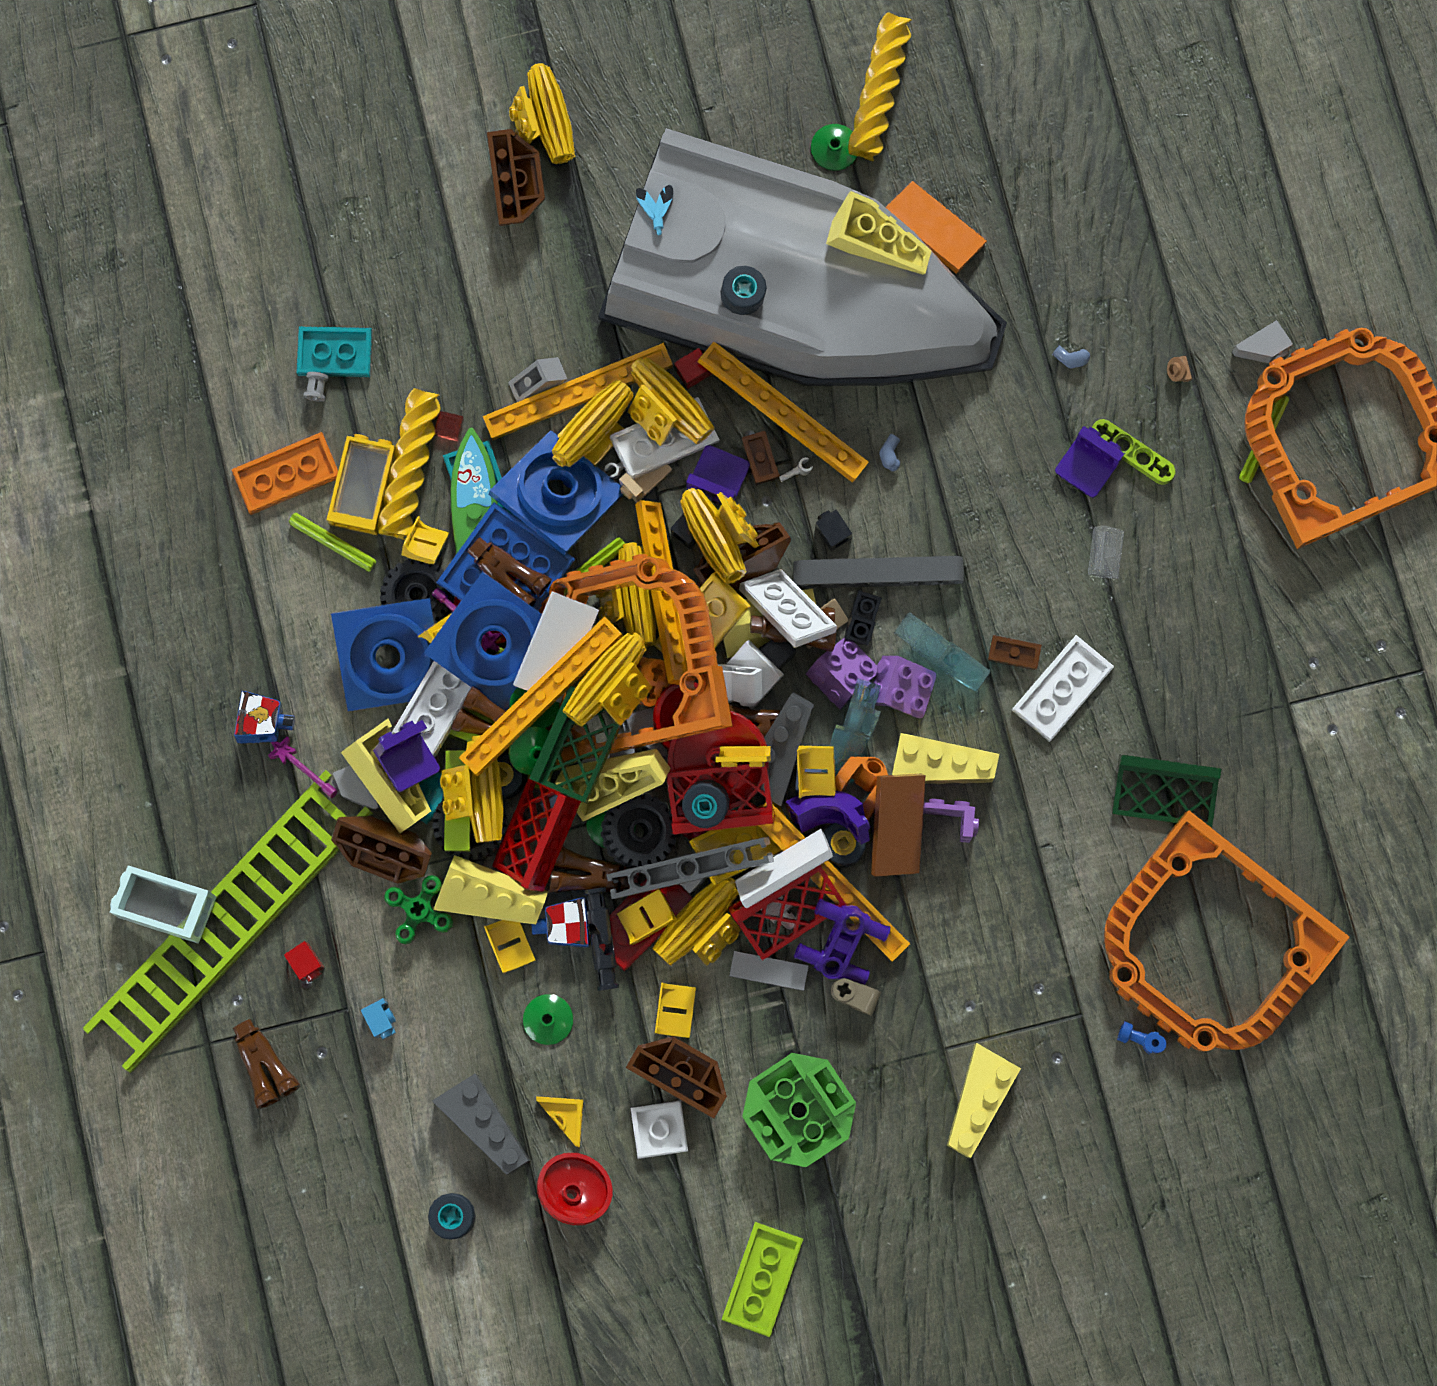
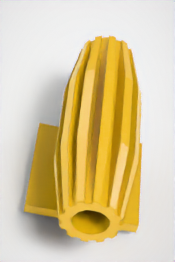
M543 63L535 64L527 72L529 98L527 97L525 87H519L512 106L509 108V116L511 121L515 122V133L531 144L534 139L540 136L551 162L554 164L566 163L575 157L572 125L564 97L551 68Z
M640 357L631 365L633 369L631 376L639 386V390L628 413L636 423L641 425L652 440L656 441L661 447L673 427L695 444L702 443L711 435L715 427L699 403L669 372L649 357L645 359Z
M615 380L588 401L558 434L559 440L552 449L553 460L561 467H571L584 456L596 467L614 447L610 440V435L624 429L617 422L634 397L631 389L622 381Z
M688 489L682 494L680 503L689 530L706 561L725 584L740 580V578L745 576L746 568L737 544L748 542L754 548L759 546L755 539L758 536L757 532L744 519L747 516L740 504H736L732 497L727 498L720 492L717 496L722 505L717 510L702 490Z
M635 542L623 544V548L618 550V560L631 561L632 556L644 554L643 547L638 546ZM632 585L596 594V597L600 599L601 606L598 608L599 621L605 616L613 624L623 618L627 633L632 635L635 632L646 641L645 647L656 644L657 620L651 590Z
M635 632L632 635L627 633L604 652L578 683L563 709L564 714L577 725L583 727L605 708L614 721L621 726L652 689L650 683L637 668L639 661L646 651L644 646L646 641Z
M479 735V736H472V741L467 742V749H468L481 735ZM497 759L478 777L469 769L468 765L441 770L440 784L444 793L442 807L446 820L470 817L476 843L500 841L502 839L504 808L500 768Z
M730 877L715 886L710 883L698 892L675 916L677 920L666 927L652 949L670 966L691 950L695 952L706 966L718 960L722 950L727 944H732L738 938L741 928L734 919L726 913L739 894L736 889L735 880Z

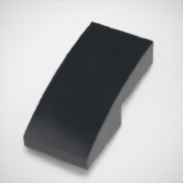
M857 590L846 627L845 639L869 645L876 624L875 618L882 600L881 597Z

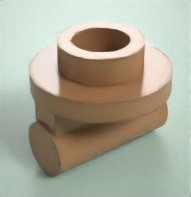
M1186 356L1173 357L1168 362L1167 373L1172 381L1188 382L1192 380Z

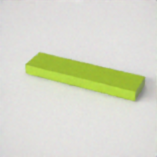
M466 750L446 751V769L465 765L459 757ZM445 815L444 851H470V817L446 820Z

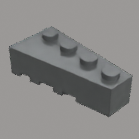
M795 692L790 695L764 737L767 746H771V761L769 762L768 769L772 801L779 806H782L797 761V749L799 746H802L814 708V704Z
M473 1074L432 1100L505 1174L510 1175L530 1162V1159L478 1074Z

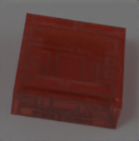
M440 411L434 436L458 441L464 417Z

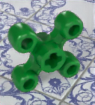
M430 875L425 877L422 881L421 893L415 898L405 896L403 891L397 887H391L385 892L384 900L389 906L403 908L406 912V921L395 932V937L401 944H410L415 940L416 928L422 922L431 923L441 933L451 930L453 926L452 917L444 912H435L431 907L432 898L439 894L442 888V882L437 876ZM434 881L436 883L435 888L432 890L428 889V884ZM398 893V899L391 901V895ZM417 904H419L421 907L425 906V909L421 911L422 915L418 916L416 913H413V911L416 910ZM441 919L447 920V924L444 927L439 926ZM408 930V938L403 939L402 932Z

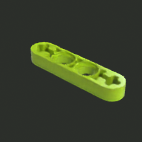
M1100 419L1094 423L1092 428L1098 432L1097 427L1101 429L1103 426L1107 428L1106 433L1111 437L1115 432L1117 435L1114 437L1113 442L1116 443L1119 439H1125L1129 442L1130 448L1127 451H1122L1125 453L1122 458L1123 461L1160 485H1165L1172 481L1175 475V468L1171 462L1110 421ZM1106 434L1101 436L1107 442L1110 440V437ZM1139 453H1146L1150 457V462L1146 465H1141L1137 462L1136 456ZM1154 460L1158 461L1156 464L1157 468L1162 470L1165 467L1168 469L1167 474L1169 477L1165 475L1161 478L1159 476L1160 471L1155 467L1152 472L1148 470L1152 467Z

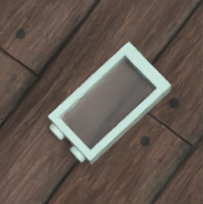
M128 866L121 875L117 895L111 900L110 913L120 919L199 944L216 896L208 890Z

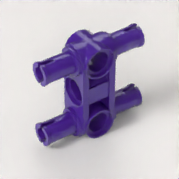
M820 899L814 913L835 921V924L823 949L818 951L799 943L795 950L794 958L814 965V968L822 972L828 979H843L845 977L865 985L869 977V970L850 964V959L862 935L868 934L885 942L890 932V926L871 920L870 916L862 912L857 906L842 905L839 907ZM853 916L859 918L854 924L846 922L848 918ZM829 961L838 962L833 968L825 966Z

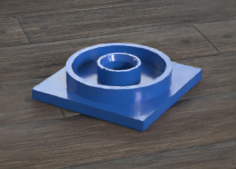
M550 430L490 489L488 495L565 556L624 495L620 491L621 486L597 466L594 467L584 456L571 467L559 466L552 458L554 456L552 449L559 438L557 437L558 435ZM551 480H561L566 487L571 488V492L565 496L557 495L550 491L548 482Z
M493 502L436 583L458 599H463L482 572L479 566L474 563L475 558L467 552L479 537L485 542H491L493 545L503 549L528 568L552 579L551 584L553 581L563 578L575 561V558L568 553L564 556L526 524ZM518 579L514 581L536 599V603L532 607L539 611L542 606L541 603L550 596V586L541 597H537Z
M482 571L424 651V654L471 688L474 686L479 689L489 700L506 711L510 705V698L517 688L513 683L542 613ZM492 630L501 632L506 638L505 649L496 655L485 652L481 645L484 634Z
M430 598L331 613L347 710L353 711L410 702L434 660L424 654L430 643L424 638H418V635L434 625ZM392 645L398 649L400 661L395 667L385 668L377 662L376 652L381 646Z

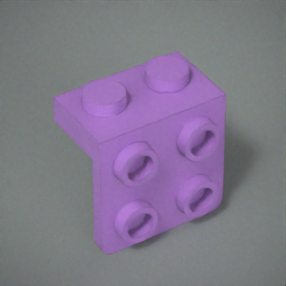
M845 638L835 645L833 652L827 651L819 657L806 673L811 681L839 709L844 707L859 689L878 674L877 665L854 641Z
M882 656L877 665L878 674L869 690L868 703L875 706H889L915 718H923L934 686L936 673L900 656Z
M929 799L928 803H924L923 814L961 817L960 842L970 843L972 837H976V834H978L979 819L974 818L975 807L969 806V802L955 801L954 805L944 804V800Z

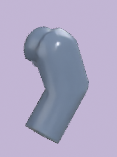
M1060 345L1052 354L1068 368L1084 366L1090 359V353L1085 349L1069 353Z
M893 434L889 435L879 452L882 465L890 471H896L900 466V461L896 459L894 452L900 439Z

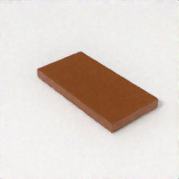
M919 773L877 776L872 875L888 876L919 873L926 775Z

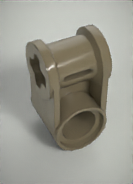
M845 978L835 981L830 989L833 999L870 1016L873 1015L881 992L874 988ZM846 984V990L849 991V994H844L841 997L839 996L840 991L837 990V986L840 987Z

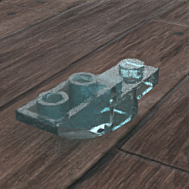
M910 612L907 613L894 631V634L912 646L911 649L975 692L991 672Z
M857 679L844 725L836 724L830 746L834 747L835 776L850 757H860L870 740L881 711L874 709L881 685ZM822 769V772L828 773V769Z

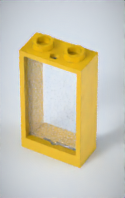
M354 434V437H346L327 515V522L330 526L378 535V518L384 509L383 497L389 486L390 468L395 462V446L388 440L378 439V442L368 440L367 436Z

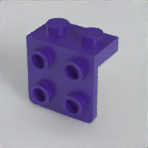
M1083 426L1076 440L1055 468V473L1089 497L1094 498L1121 462L1125 453L1121 451L1122 448L1115 442H1107L1101 438L1102 435L1092 427L1088 429Z
M707 445L704 447L693 474H689L686 481L687 489L695 488L696 490H702L708 498L712 499V502L720 506L722 503L717 496L720 492L727 498L732 497L735 501L750 464L747 460Z
M423 720L415 724L413 721L407 722L400 727L401 731L394 735L392 732L384 734L378 739L380 742L373 750L398 792L416 785L440 770L437 761L421 736L427 729Z

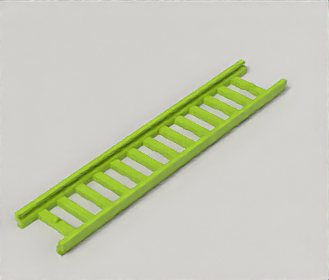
M327 770L319 776L325 783L332 777ZM315 782L211 891L217 899L226 890L258 920L247 931L216 901L214 902L211 912L240 938L237 944L230 950L205 926L201 937L223 957L222 960L212 968L181 938L170 935L83 1027V1030L90 1034L104 1020L135 1050L122 1065L129 1073L135 1070L340 851L338 846L331 841L332 837L302 810V807L313 798L336 821L339 817H347L319 791L321 787ZM365 806L357 816H373L374 814ZM294 816L327 846L318 857L285 828L286 824ZM276 835L281 837L310 864L300 876L267 846ZM259 853L293 883L283 894L250 864ZM242 871L275 901L266 913L233 883ZM188 917L178 926V928L184 929ZM172 946L179 950L206 976L196 987L163 957ZM155 964L188 994L179 1005L145 975ZM137 983L171 1013L161 1024L128 994ZM120 1001L153 1032L144 1043L110 1012Z

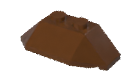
M512 129L487 132L499 226L524 223L545 200L539 152L519 137Z
M780 522L773 525L762 524L753 526L758 534L755 538L759 545L757 548H754L748 542L737 544L746 573L740 580L729 584L734 590L739 589L740 583L762 576L777 568L791 542L790 536ZM704 556L693 569L702 585L715 572Z
M372 816L339 817L331 839L351 866L396 884L424 877L432 855L431 851L416 833L408 830L399 833L394 825Z
M674 1036L638 1045L626 1066L628 1070L715 1119L727 1097L718 1062Z

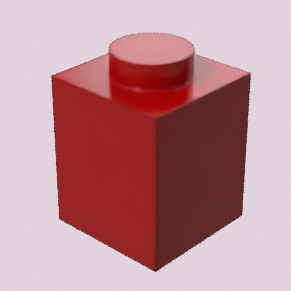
M699 348L674 363V369L687 389L712 375L709 370L698 363V360L703 355Z
M306 941L284 954L299 980L303 982L315 980L321 975L320 971L324 969L321 961Z

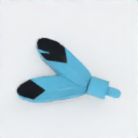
M667 185L662 189L656 203L646 190L642 188H637L636 199L646 214L653 220L654 230L657 231V235L662 234L661 230L664 228L663 217L673 198L674 193L671 185Z

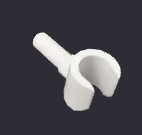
M802 458L796 468L779 476L781 482L794 475H808L813 466L809 469H804L802 464L808 462L809 458Z
M622 462L618 464L609 463L605 466V471L616 467V473L611 475L610 478L616 479L621 475V470L624 469Z

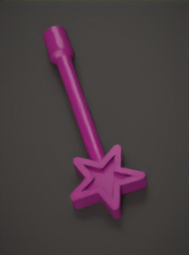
M437 588L432 593L440 603H444L452 612L455 610L456 606L440 588ZM490 631L485 633L481 640L484 651L488 652L489 649L499 652L500 648L496 641L502 634H491Z
M286 737L281 743L271 742L274 750L268 755L271 760L280 758L285 765L288 759L319 785L322 791L330 798H334L337 795L338 791L334 787L322 781L292 755L296 754L297 751L295 748L289 747V737Z

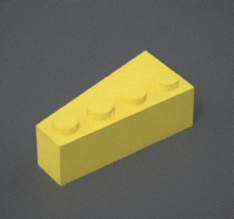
M387 719L356 740L341 753L398 832L402 833L431 812L418 783L402 792H398L373 752L380 742L378 739L384 734L391 732L390 728L392 725L389 719Z
M901 733L892 775L921 773L926 775L925 784L993 782L995 778L999 754Z
M657 749L608 758L588 803L586 804L581 801L577 814L582 821H585L664 783L671 768ZM597 761L583 763L586 772L595 769ZM579 764L566 767L570 779L582 774ZM563 771L559 774L555 782L556 785L566 781ZM584 778L572 783L575 793L583 796L587 787ZM568 785L562 787L569 790Z
M454 855L433 910L536 925L548 891L545 889L543 892L526 889L521 886L520 882L508 875Z
M978 1043L974 1044L947 1146L967 1158L972 1157L1021 1070L1018 1066Z

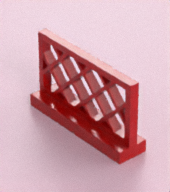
M765 762V767H749V763L737 764V767L717 766L671 771L667 775L673 834L774 823L775 812L772 805L767 762ZM762 768L763 779L758 785L746 777L751 769ZM739 770H746V771H745L744 774H742ZM733 771L740 777L733 788L721 780L726 772ZM722 772L719 777L714 774ZM702 774H708L715 782L720 783L729 790L728 796L734 794L744 802L739 809L732 810L729 808L724 819L717 826L711 828H699L691 824L685 815L678 816L677 804L684 798L687 790ZM697 775L694 779H692V778L689 777V776ZM683 777L690 784L681 793L674 787L673 778ZM742 780L754 788L747 799L735 790ZM763 782H764V789H765V791L760 788V786L763 784ZM758 791L766 797L767 806L756 807L749 800ZM675 793L679 796V798H678L677 801H676ZM746 804L750 807L743 809Z
M528 779L492 866L520 882L524 888L543 892L581 801ZM535 784H538L541 795L534 798L532 791ZM556 794L558 797L553 808H551L549 797ZM543 800L545 812L537 814L535 804ZM529 807L532 818L524 821L523 813ZM547 817L545 828L541 831L539 820ZM533 823L535 835L528 838L526 826ZM520 830L522 841L515 844L514 834ZM537 840L538 845L534 854H532L530 843ZM523 846L526 857L518 860L516 849ZM510 853L512 864L505 866L502 863L506 854ZM527 863L528 868L523 877L520 866Z
M821 865L749 908H745L741 900L728 908L762 961L827 919L815 914L814 919L809 922L800 920L803 908L814 910L816 908V905L804 903L807 890L819 892L818 901L823 899L824 894L834 895L838 900V903L835 904L836 906L846 905ZM819 872L823 877L821 888L808 886L809 878ZM826 883H827V885L829 886V888H830L831 890H826V889H825ZM793 888L802 889L800 902L787 900L788 891ZM772 902L781 903L779 916L765 914L767 905ZM786 904L799 907L796 919L783 917ZM750 916L760 917L758 930L748 929L743 921ZM764 918L777 920L775 933L762 931ZM782 921L795 924L793 932L788 936L779 934ZM751 934H756V939ZM760 935L774 938L772 946L765 951H762L758 945Z

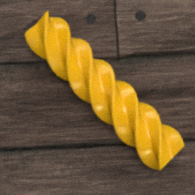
M887 12L878 25L877 40L872 48L871 63L865 76L866 85L860 95V107L855 115L854 130L848 143L850 155L874 161L873 156L880 154L883 150V144L879 135L889 127L885 113L894 105V98L890 91L900 82L896 68L905 61L906 56L901 46L911 38V32L907 26L912 21L910 18L898 17Z
M414 388L406 399V415L401 421L400 439L394 450L395 462L390 468L389 486L383 497L384 509L378 518L379 534L405 540L404 537L408 536L413 526L410 514L416 510L419 503L416 490L424 482V474L421 467L428 461L430 455L426 444L435 435L432 420L440 412V403L437 399L439 394Z

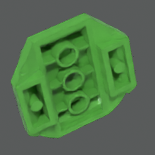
M791 1053L749 1081L742 1117L770 1160L808 1167L849 1139L856 1102L827 1059ZM796 1103H802L806 1107V1114L801 1118L795 1117L792 1114V1106Z

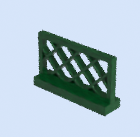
M570 686L529 779L587 804L621 726L616 722L606 726L602 713L607 711L603 708L595 715L599 716L603 728L590 733L586 723L584 725L586 735L574 739L571 730L576 723L563 712L564 707L575 690V687ZM605 732L607 737L605 746L596 749L592 737ZM588 739L593 751L580 756L576 743ZM572 745L576 758L564 763L561 753L564 748ZM594 755L597 765L595 769L586 772L582 760ZM578 762L582 774L570 779L566 766ZM562 769L566 781L557 785L549 782L553 772ZM584 778L587 787L583 796L575 793L572 783ZM568 785L569 790L562 787Z
M1119 754L1112 814L1177 823L1184 813L1175 818L1169 814L1166 808L1178 800L1186 812L1188 810L1192 812L1203 804L1208 810V818L1205 823L1212 828L1221 768ZM1124 770L1134 771L1140 779L1130 788H1127L1122 781ZM1138 772L1148 774L1142 778ZM1153 774L1159 775L1164 782L1154 792L1145 782ZM1164 776H1170L1172 778L1167 781L1164 778ZM1177 778H1183L1190 787L1177 795L1170 786V783ZM1188 779L1198 781L1192 785ZM1202 781L1212 782L1211 793L1205 798H1202L1194 788ZM1143 783L1150 792V795L1138 802L1130 791ZM1121 786H1123L1124 789L1126 790V791H1124L1122 794H1120V793H1121ZM1167 786L1175 798L1163 806L1155 794ZM1190 790H1193L1200 801L1188 809L1180 798ZM1128 793L1136 805L1128 811L1118 810L1119 800ZM1153 797L1161 809L1154 814H1147L1141 805ZM1210 798V804L1208 806L1205 801H1207ZM1139 807L1143 813L1133 811ZM1164 811L1167 816H1161L1158 814Z

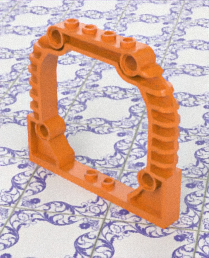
M1357 328L1350 332L1348 329H1345L1335 334L1334 339L1327 341L1324 338L1315 342L1313 348L1308 350L1300 348L1292 352L1291 357L1283 359V357L1274 359L1258 378V389L1254 392L1247 405L1245 432L1248 443L1273 492L1271 497L1297 549L1437 489V443L1429 439V434L1437 437V390L1433 380L1416 353L1412 352L1404 344L1389 340L1387 337H1374L1367 328ZM1355 339L1361 340L1364 343V347H1359L1355 343ZM1343 360L1357 366L1374 360L1390 369L1400 381L1422 425L1423 431L1418 437V445L1421 450L1426 452L1425 463L1420 474L1423 481L1403 490L1400 487L1392 489L1386 493L1387 497L1380 500L1378 497L1371 498L1364 502V507L1342 515L1338 506L1329 504L1316 497V487L1312 482L1299 480L1275 433L1271 418L1273 403L1279 401L1287 394L1294 381ZM1267 376L1274 377L1277 384L1269 383ZM1297 490L1303 491L1307 498L1305 500L1300 499L1297 496Z
M647 554L632 556L631 561L615 560L610 562L611 566L604 568L603 565L591 566L588 568V572L566 573L567 577L553 581L549 588V595L551 592H555L564 596V590L567 587L568 593L566 597L583 604L587 603L589 596L632 585L653 591L665 590L674 600L679 614L688 671L684 672L679 680V686L684 696L673 715L674 726L653 730V727L638 730L639 734L632 736L631 732L617 734V739H615L609 754L732 727L723 668L717 664V653L714 647L709 608L704 594L692 579L680 571L671 569L666 560L647 557ZM655 565L656 571L655 574L652 575L651 569ZM549 597L541 603L540 613H543ZM697 678L699 681V685L695 689L694 681ZM566 692L564 693V696H563V698H562V700H561V703H559V709H560V707H561V705H562V702H563V700H564V698H565V696H566ZM577 724L573 726L571 732L574 739L586 735L583 727ZM552 725L546 728L549 732L552 728ZM592 737L596 749L605 746L607 741L596 743V737ZM588 739L576 743L580 756L593 751ZM572 745L564 748L561 753L564 763L576 758ZM592 755V756H590V757H588V758H585V759L594 758L595 756Z
M1189 810L1184 813L1112 906L1104 928L1105 949L1108 959L1113 966L1109 977L1111 982L1118 988L1117 993L1127 1001L1130 999L1138 1004L1137 1009L1145 1016L1149 1017L1152 1015L1159 1020L1157 1025L1165 1032L1169 1033L1172 1031L1179 1036L1177 1041L1187 1049L1193 1047L1198 1051H1209L1215 1047L1226 1050H1240L1255 1046L1266 1040L1279 1027L1307 989L1314 984L1349 939L1347 934ZM1220 853L1242 869V875L1252 883L1257 881L1263 886L1262 891L1273 899L1275 897L1279 898L1299 914L1293 921L1295 946L1288 949L1283 957L1287 971L1253 1015L1242 1024L1227 1029L1212 1019L1200 1018L1194 1020L1145 981L1143 964L1129 952L1130 931L1137 917L1170 876L1178 878L1186 875L1192 868V862L1215 859ZM1175 857L1180 858L1184 863L1181 871H1177L1172 867V860ZM1296 952L1300 953L1304 958L1301 966L1293 963L1292 957ZM1120 968H1125L1129 971L1130 977L1126 982L1118 979L1117 972ZM1202 1031L1206 1032L1210 1037V1041L1206 1046L1198 1042V1035Z

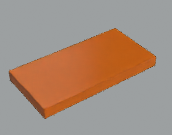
M913 181L885 207L913 230L939 260L956 274L987 242V240Z
M322 432L231 469L250 515L336 480L338 468Z

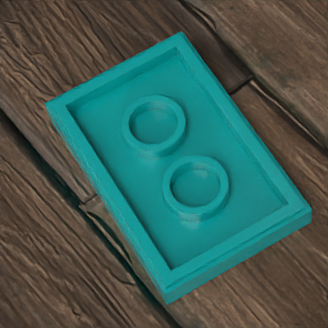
M299 326L297 375L307 376L308 372H319L330 377H370L372 328Z

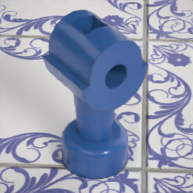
M1123 1022L1117 1037L1118 1041L1127 1043L1130 1039L1142 1045L1148 1054L1160 1053L1166 1048V1040L1161 1035H1158L1159 1032L1146 1034L1133 1030L1131 1023Z

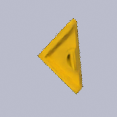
M536 1096V1101L576 1147H580L584 1100Z

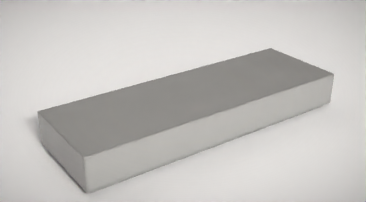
M734 951L730 977L804 991L808 965L766 958L762 961L760 956Z

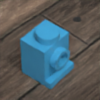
M384 998L361 1009L375 1038L381 1037L382 1040L396 1033L393 1025L396 1019L390 1008L385 1010L384 1006L388 1005V1002Z

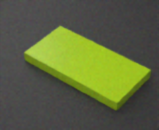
M758 1222L754 1223L722 1317L723 1321L770 1337L803 1238Z

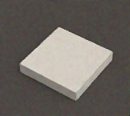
M750 640L746 641L727 663L738 667L762 669V699L784 676ZM762 699L757 701L755 705L748 707L750 709H754L762 701Z
M681 1101L631 1108L638 1159L688 1152Z

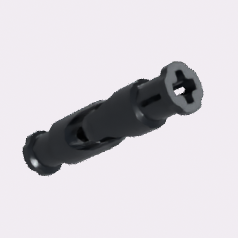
M606 887L584 890L588 900L589 910L587 911V919L591 935L590 941L594 970H597L599 981L597 991L619 988V984L616 983L614 970L616 959L611 934L609 909L606 908L604 897ZM601 944L606 945L604 953L599 947Z

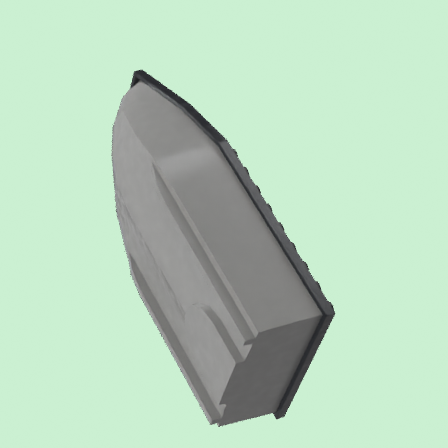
M667 128L665 129L643 188L656 203L660 192L665 186L671 185L673 187V198L663 217L664 228L661 230L662 234L657 235V231L654 230L653 220L638 203L598 316L599 320L692 350L699 348L702 353L714 341L749 368L805 386H885L992 370L1007 322L961 278L944 265L932 251L926 274L922 275L856 256L826 244L832 220L848 193L852 191L876 202L882 212L896 220L897 225L904 231L913 234L927 246L913 230L876 199L822 177ZM746 265L761 272L766 280L767 290L763 304L757 311L748 315H739L732 313L725 307L721 300L720 291L723 279L729 270L737 266Z

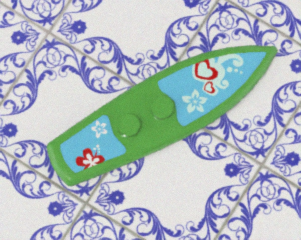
M472 427L468 429L459 446L452 471L451 514L456 554L493 502L498 504L495 499L488 495L490 489L496 484L489 455L483 442Z

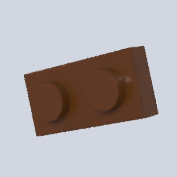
M761 431L742 437L755 484L759 485L779 479V473L766 432Z
M993 635L988 661L1037 670L1042 645Z

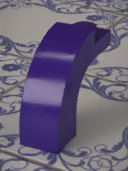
M836 791L835 796L810 795L799 798L798 795L786 801L789 819L801 833L820 824L838 823L847 828L861 845L870 841L868 833L870 825L865 817L863 804L850 794Z

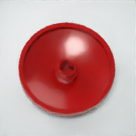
M730 711L732 727L672 740L668 751V765L671 768L669 772L722 766V762H716V757L720 753V747L767 746L762 733L754 723L743 715ZM737 762V764L749 763V762ZM762 768L751 769L746 777L758 785L763 779ZM739 770V771H740L742 774H744L746 770ZM733 771L726 772L721 778L732 788L740 779ZM722 772L714 774L719 777ZM702 774L696 780V782L701 780L715 781L708 774ZM693 775V776H689V777L692 778V779H694L697 775ZM683 777L673 778L674 785L683 793L690 782ZM742 780L735 790L747 799L754 788ZM734 794L729 796L730 809L741 806L744 803Z

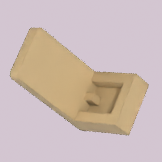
M667 464L636 479H632L625 473L619 479L620 491L629 500L632 498L637 503L670 474L672 468Z

